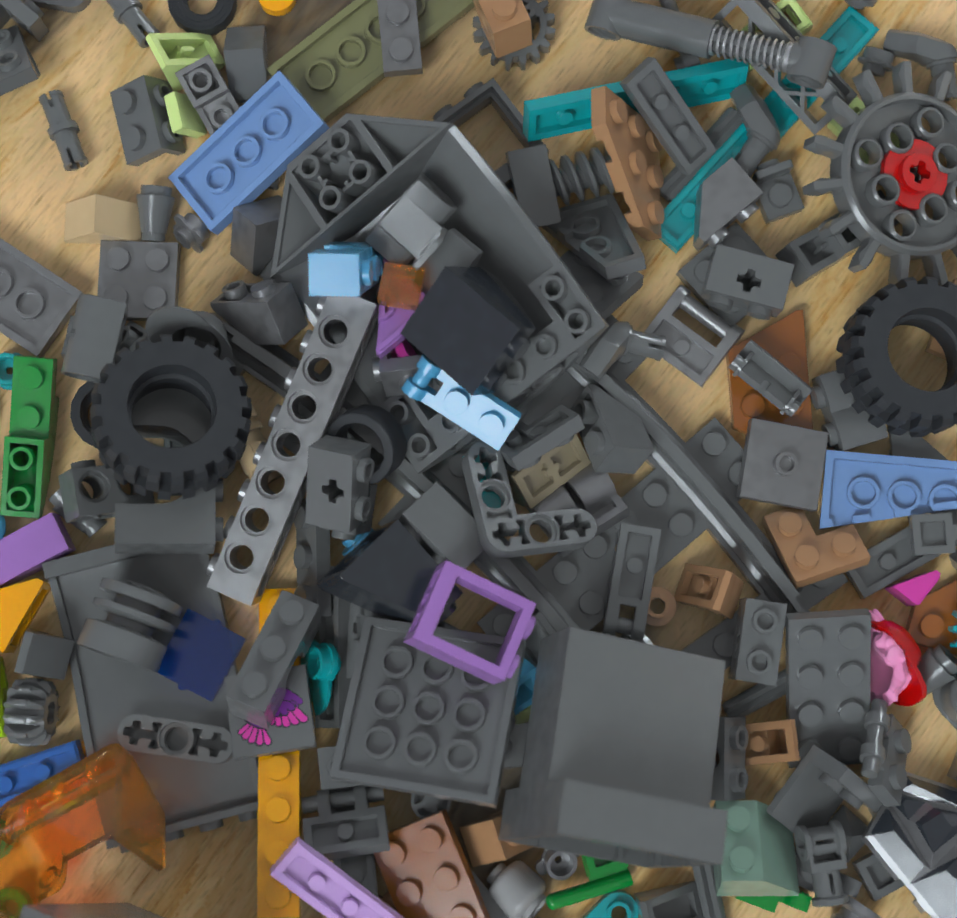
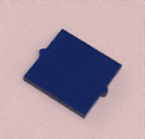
M188 608L167 645V651L158 673L177 683L180 690L185 691L188 689L213 702L224 682V677H227L247 639L223 627L220 620L215 619L212 621Z

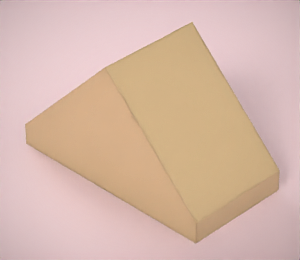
M93 194L66 203L65 243L100 244L101 240L142 241L138 205L136 203L99 194Z

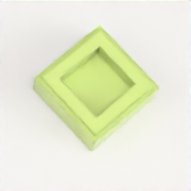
M173 91L164 96L173 133L196 139L207 134L203 121L186 94Z

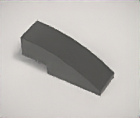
M878 190L879 197L885 200L886 196L882 190ZM840 213L828 218L815 229L791 241L775 255L780 261L795 264L791 280L796 287L850 256L860 247L862 242L848 227L836 236L825 239L820 238L819 230L827 222L839 217ZM894 219L895 227L900 223L897 219Z

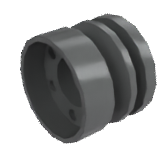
M102 578L98 588L115 597L113 601L94 597L92 603L107 612V617L105 620L86 618L76 644L132 666L158 673L167 647L153 639L152 635L154 630L174 633L176 627L159 619L162 613L173 617H180L183 607L172 602L163 593L129 580Z

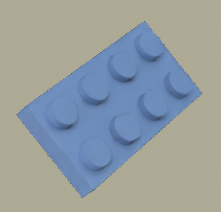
M279 70L168 178L208 229L214 234L219 235L232 222L233 207L253 202L287 170V165L330 127L287 76Z

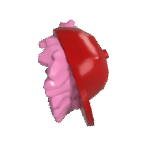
M877 609L869 610L871 614L870 702L873 699H883L888 703V706L895 703L905 707L913 706L923 701L927 696V686L918 669L922 658L918 644L905 628L891 620L884 619Z

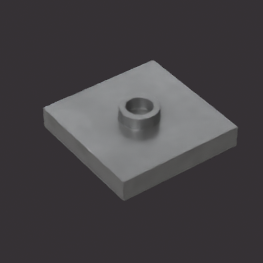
M756 418L749 419L736 497L812 512L817 511L829 433Z

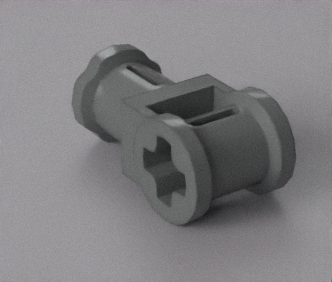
M829 820L827 825L806 828L805 825L795 826V846L801 859L803 872L809 873L812 876L815 897L811 899L812 906L828 907L849 902V895L843 891L840 869L848 867L845 856L847 849L846 837L839 820Z

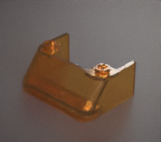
M112 743L12 798L1 807L0 918H20L24 905L41 904L42 900L59 892L66 882L68 860L114 836L115 841L156 871L160 872L165 869V813L133 755L120 744Z

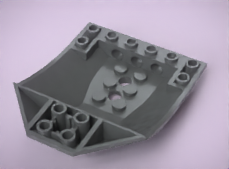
M346 113L287 165L270 278L275 279L277 283H292L304 315L315 327L319 318L315 314V310L321 296H309L308 253L315 249H324V245L330 242H366L365 239L369 231L422 172L444 191L458 208L444 224L447 232L449 229L455 228L483 251L476 267L482 268L536 328L529 337L531 344L528 350L518 360L511 362L505 371L507 374L506 380L497 391L491 393L518 411L557 381L609 327L523 207L455 124ZM414 259L405 269H401L412 281H414L422 268L421 266L416 270L412 267ZM379 276V283L362 294L360 298L379 306L380 300L376 296L375 290L382 284V276ZM377 321L355 373L354 380L372 405L380 406L390 412L400 423L406 438L405 455L416 472L421 474L479 438L421 401H416L407 395L386 397L382 381L376 382L374 379L372 359L378 357L376 347L379 321ZM338 322L331 327L329 337L334 344L343 342L347 337L346 325L343 322ZM434 380V390L439 391L441 386Z

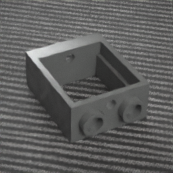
M494 78L485 84L482 82L476 83L466 91L462 101L455 106L451 104L444 106L433 116L434 121L450 122L458 128L491 104L524 148L544 144L541 139L531 142L527 141L523 134V116ZM505 163L494 172L510 190L512 183L508 164Z

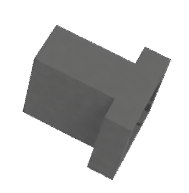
M568 627L542 638L540 641L520 787L508 789L505 792L499 840L646 868L723 865L728 811L711 808L710 800L726 661L575 627Z

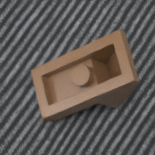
M686 563L674 598L676 602L705 609L732 619L744 587V581L728 570Z
M795 719L745 724L748 731L745 766L800 761Z

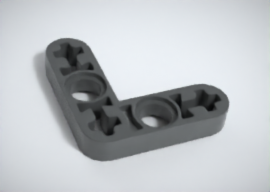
M480 441L474 443L464 455L462 469L480 544L489 556L505 559L578 550L583 548L595 536L597 523L594 517L584 509L573 508L517 515L500 450L497 451L487 443ZM478 455H481L483 461H489L490 464L486 470H484L482 463L475 462ZM486 476V480L480 482L482 478ZM482 492H495L501 499V507L497 509L488 507L482 500ZM573 522L576 528H582L584 531L580 536L576 530L564 531L560 536V530L567 529ZM538 524L543 526L548 533V541L542 543L534 540L530 534V525ZM498 530L503 537L513 536L518 531V536L510 538L505 545H503L501 539H494L493 537Z

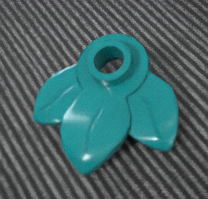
M314 639L305 658H301V665L305 664L307 666L311 702H313L315 715H320L329 704L332 681L340 671L341 658L331 643L319 644Z

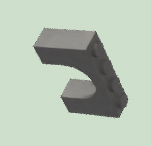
M165 388L155 390L142 397L133 407L131 420L134 429L141 437L167 439L184 447L195 443L208 432L211 416L205 404L195 395L180 389ZM219 478L217 487L208 492H205L203 488L197 489L195 497L182 499L180 497L174 501L162 504L115 503V554H214L216 541H223V517H216V502H223V478Z

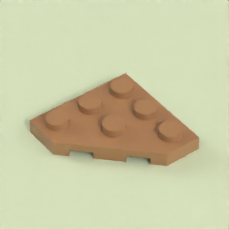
M607 86L591 89V127L596 140H603L606 151L611 156L612 160H608L605 164L616 193L623 192L625 202L630 207V211L624 214L627 223L632 231L646 241L661 239V224L664 222L665 214L660 200L659 188L663 186L664 177L660 167L659 151L662 150L663 146L643 117Z

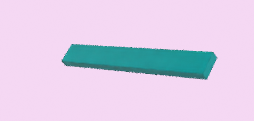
M851 6L842 13L820 38L832 43L837 48L831 66L839 75L879 31L875 25ZM786 76L781 80L787 88H801V86L789 81ZM772 90L764 101L777 123L782 138L800 118ZM794 95L800 101V96ZM807 96V110L819 97ZM744 123L737 128L677 196L664 208L665 219L661 224V239L659 240L675 254L694 235L696 194L702 182L730 158H735L747 141L748 137Z

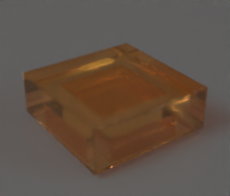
M385 262L377 298L378 305L416 310L421 301L426 275L425 268L420 267L416 270L410 265Z

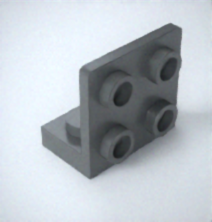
M813 745L806 756L799 761L797 768L784 786L775 794L773 801L766 811L794 833L795 826L805 825L806 828L826 825L843 800L857 810L863 804L875 813L882 806V802L867 786L868 784L852 770Z

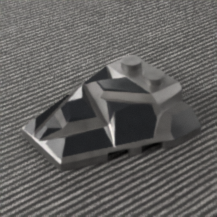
M906 772L907 785L902 791L901 806L885 807L882 804L878 812L874 813L861 839L895 881L901 879L916 899L912 903L920 913L927 912L931 918H957V788Z

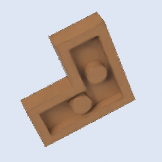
M789 507L763 516L762 525L791 583L796 589L869 564L871 556L853 524L816 536L802 509Z

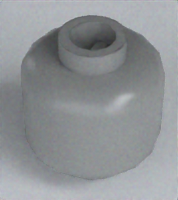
M521 860L514 861L508 866L501 862L487 878V882L491 885L488 890L491 897L508 918H534L546 903L547 896L544 894L546 891L545 881Z

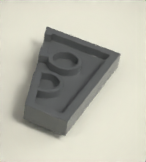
M606 194L598 198L559 208L561 222L542 226L545 231L607 280L626 277L634 272L646 269L644 254L613 194Z

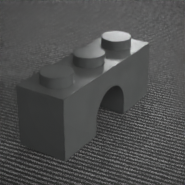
M285 590L281 591L226 696L230 714L267 730L269 729L286 695L287 678L298 656L305 658L322 624L319 604Z

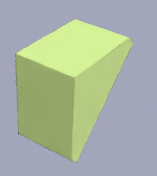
M149 33L145 38L173 91L177 92L183 89L175 73L208 54L218 70L225 66V61L211 35L203 33Z

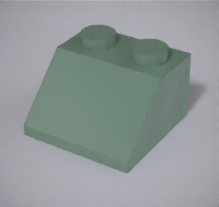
M757 800L715 801L713 808L728 811L723 865H714L716 896L799 895L793 832L767 813L766 810L769 805Z

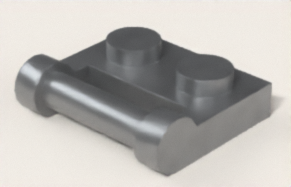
M680 285L644 332L665 336L666 346L649 345V347L665 350L662 357L665 361L703 387L728 352L741 338L745 330L736 324L733 326L728 324L691 297L689 289ZM679 308L683 309L721 337L722 340L717 347L675 318L673 315Z

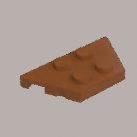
M796 310L735 345L726 355L733 430L746 435L748 420L751 418L813 430L810 394L801 403V406L792 417H789L786 413L782 415L779 413V408L739 376L734 377L732 375L734 372L728 368L752 339L809 385L803 310Z

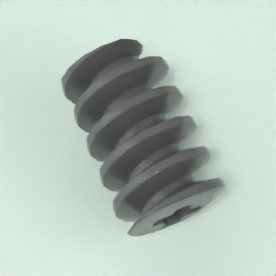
M592 147L589 151V160L582 151H577L574 155V164L567 155H562L559 160V168L552 159H549L556 197L560 196L566 206L570 205V196L573 192H575L581 202L585 201V191L590 188L596 198L600 197V186L603 184L610 194L615 193L614 185L605 164L608 160H612L606 148L604 147V154L602 155L597 147Z

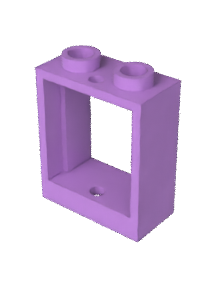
M445 560L436 566L404 639V643L494 685L505 681L506 677L510 679L515 673L520 661V655L516 654L522 639L526 640L530 636L536 622V617L532 616L536 603ZM454 583L516 612L494 664L432 635Z

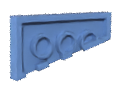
M826 450L819 529L957 509V461Z

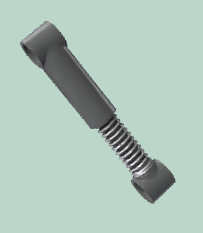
M593 0L584 26L587 32L606 40L618 41L622 38L705 59H710L716 54L719 58L721 56L724 59L730 57L732 61L736 59L737 62H741L743 60L745 64L750 62L752 66L754 64L758 67L763 65L765 69L770 66L771 70L776 68L778 72L786 73V78L789 81L810 89L824 88L837 50L832 43L810 36L799 37L798 41L794 43L791 41L785 43L784 40L778 43L777 38L772 41L771 37L765 40L764 35L758 38L757 33L753 37L751 32L745 35V32L741 31L739 34L737 29L732 32L730 27L725 30L724 26L720 28V21L633 0Z

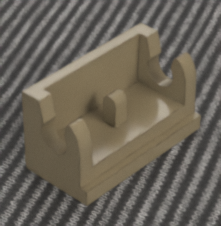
M577 434L566 445L555 447L541 456L540 461L534 466L514 472L506 470L514 503L532 509L591 464Z

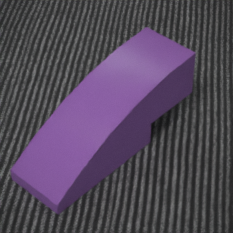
M51 512L0 539V589L11 586L43 570L42 563L62 558L76 551L60 515Z

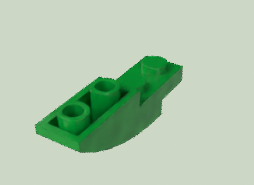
M14 356L9 435L4 436L0 515L37 519L42 517L50 481L58 421L59 397L55 396L57 359Z

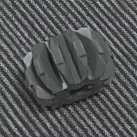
M39 678L16 679L12 687L8 689L7 700L3 703L5 710L2 718L5 721L3 730L10 743L31 747L47 745L51 740V736L56 733L60 706L58 705L59 693L52 681H45Z

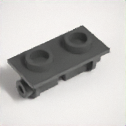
M752 339L728 366L734 372L732 374L734 377L739 376L752 388L761 393L762 396L780 409L779 413L782 415L786 413L789 417H792L801 406V403L813 391L812 387Z

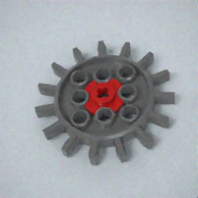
M903 61L892 68L894 94L883 97L871 70L868 69L852 78L865 105L863 109L856 113L837 95L825 100L820 106L843 129L836 141L822 135H814L804 141V149L831 159L830 178H820L802 187L803 195L820 196L829 193L833 194L840 215L836 219L827 222L819 230L818 234L821 239L841 234L848 227L862 242L853 255L848 267L853 273L866 269L872 262L876 252L891 258L888 284L892 283L895 285L901 279L908 278L910 260L922 259L927 277L937 278L939 280L938 285L940 286L948 281L941 253L951 249L957 257V197L955 194L957 187V110L944 102L952 77V73L947 70L933 77L927 94L913 92L911 61ZM922 117H924L928 121L930 125V132H927L923 128L921 122ZM891 132L898 137L899 148L893 145L890 137ZM860 148L867 152L869 157L868 164L861 160L859 155ZM939 152L946 158V168L939 161ZM877 183L882 185L885 190V200L881 199L877 193ZM925 203L929 204L933 210L932 219L925 212ZM894 219L901 223L902 235L895 231Z

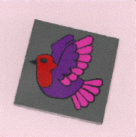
M305 664L292 666L286 682V695L268 730L230 714L227 702L232 754L235 761L317 747L308 671ZM237 675L224 677L226 696Z

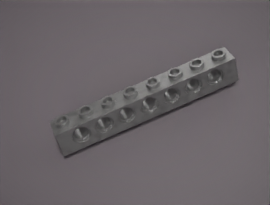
M357 296L320 297L315 310V314L319 318L314 330H308L302 339L299 351L304 354L298 368L292 367L285 380L284 389L288 390L284 402L282 405L277 404L270 416L268 426L272 427L269 438L267 442L262 441L255 452L253 464L257 466L251 480L247 478L238 493L237 500L241 502L236 517L230 516L223 529V538L226 539L220 554L217 552L214 554L208 565L206 574L211 576L207 584L208 588L249 606L260 603L307 490L308 446L323 438L330 424L337 419L378 321L379 306ZM343 322L347 327V337L343 342L334 344L330 340L329 331L335 323ZM327 359L331 364L332 372L327 380L320 382L314 375V367L318 361ZM310 396L315 401L316 411L312 417L304 419L299 413L298 406L304 397ZM291 433L295 434L300 440V449L294 456H289L283 449V441ZM275 470L283 475L285 481L284 487L279 493H274L268 486V477ZM258 508L265 510L269 516L268 526L264 530L256 528L252 521L253 513ZM242 545L249 547L253 553V562L249 567L241 565L237 559L238 549Z

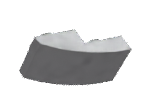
M209 54L175 73L210 136L239 109L236 100Z

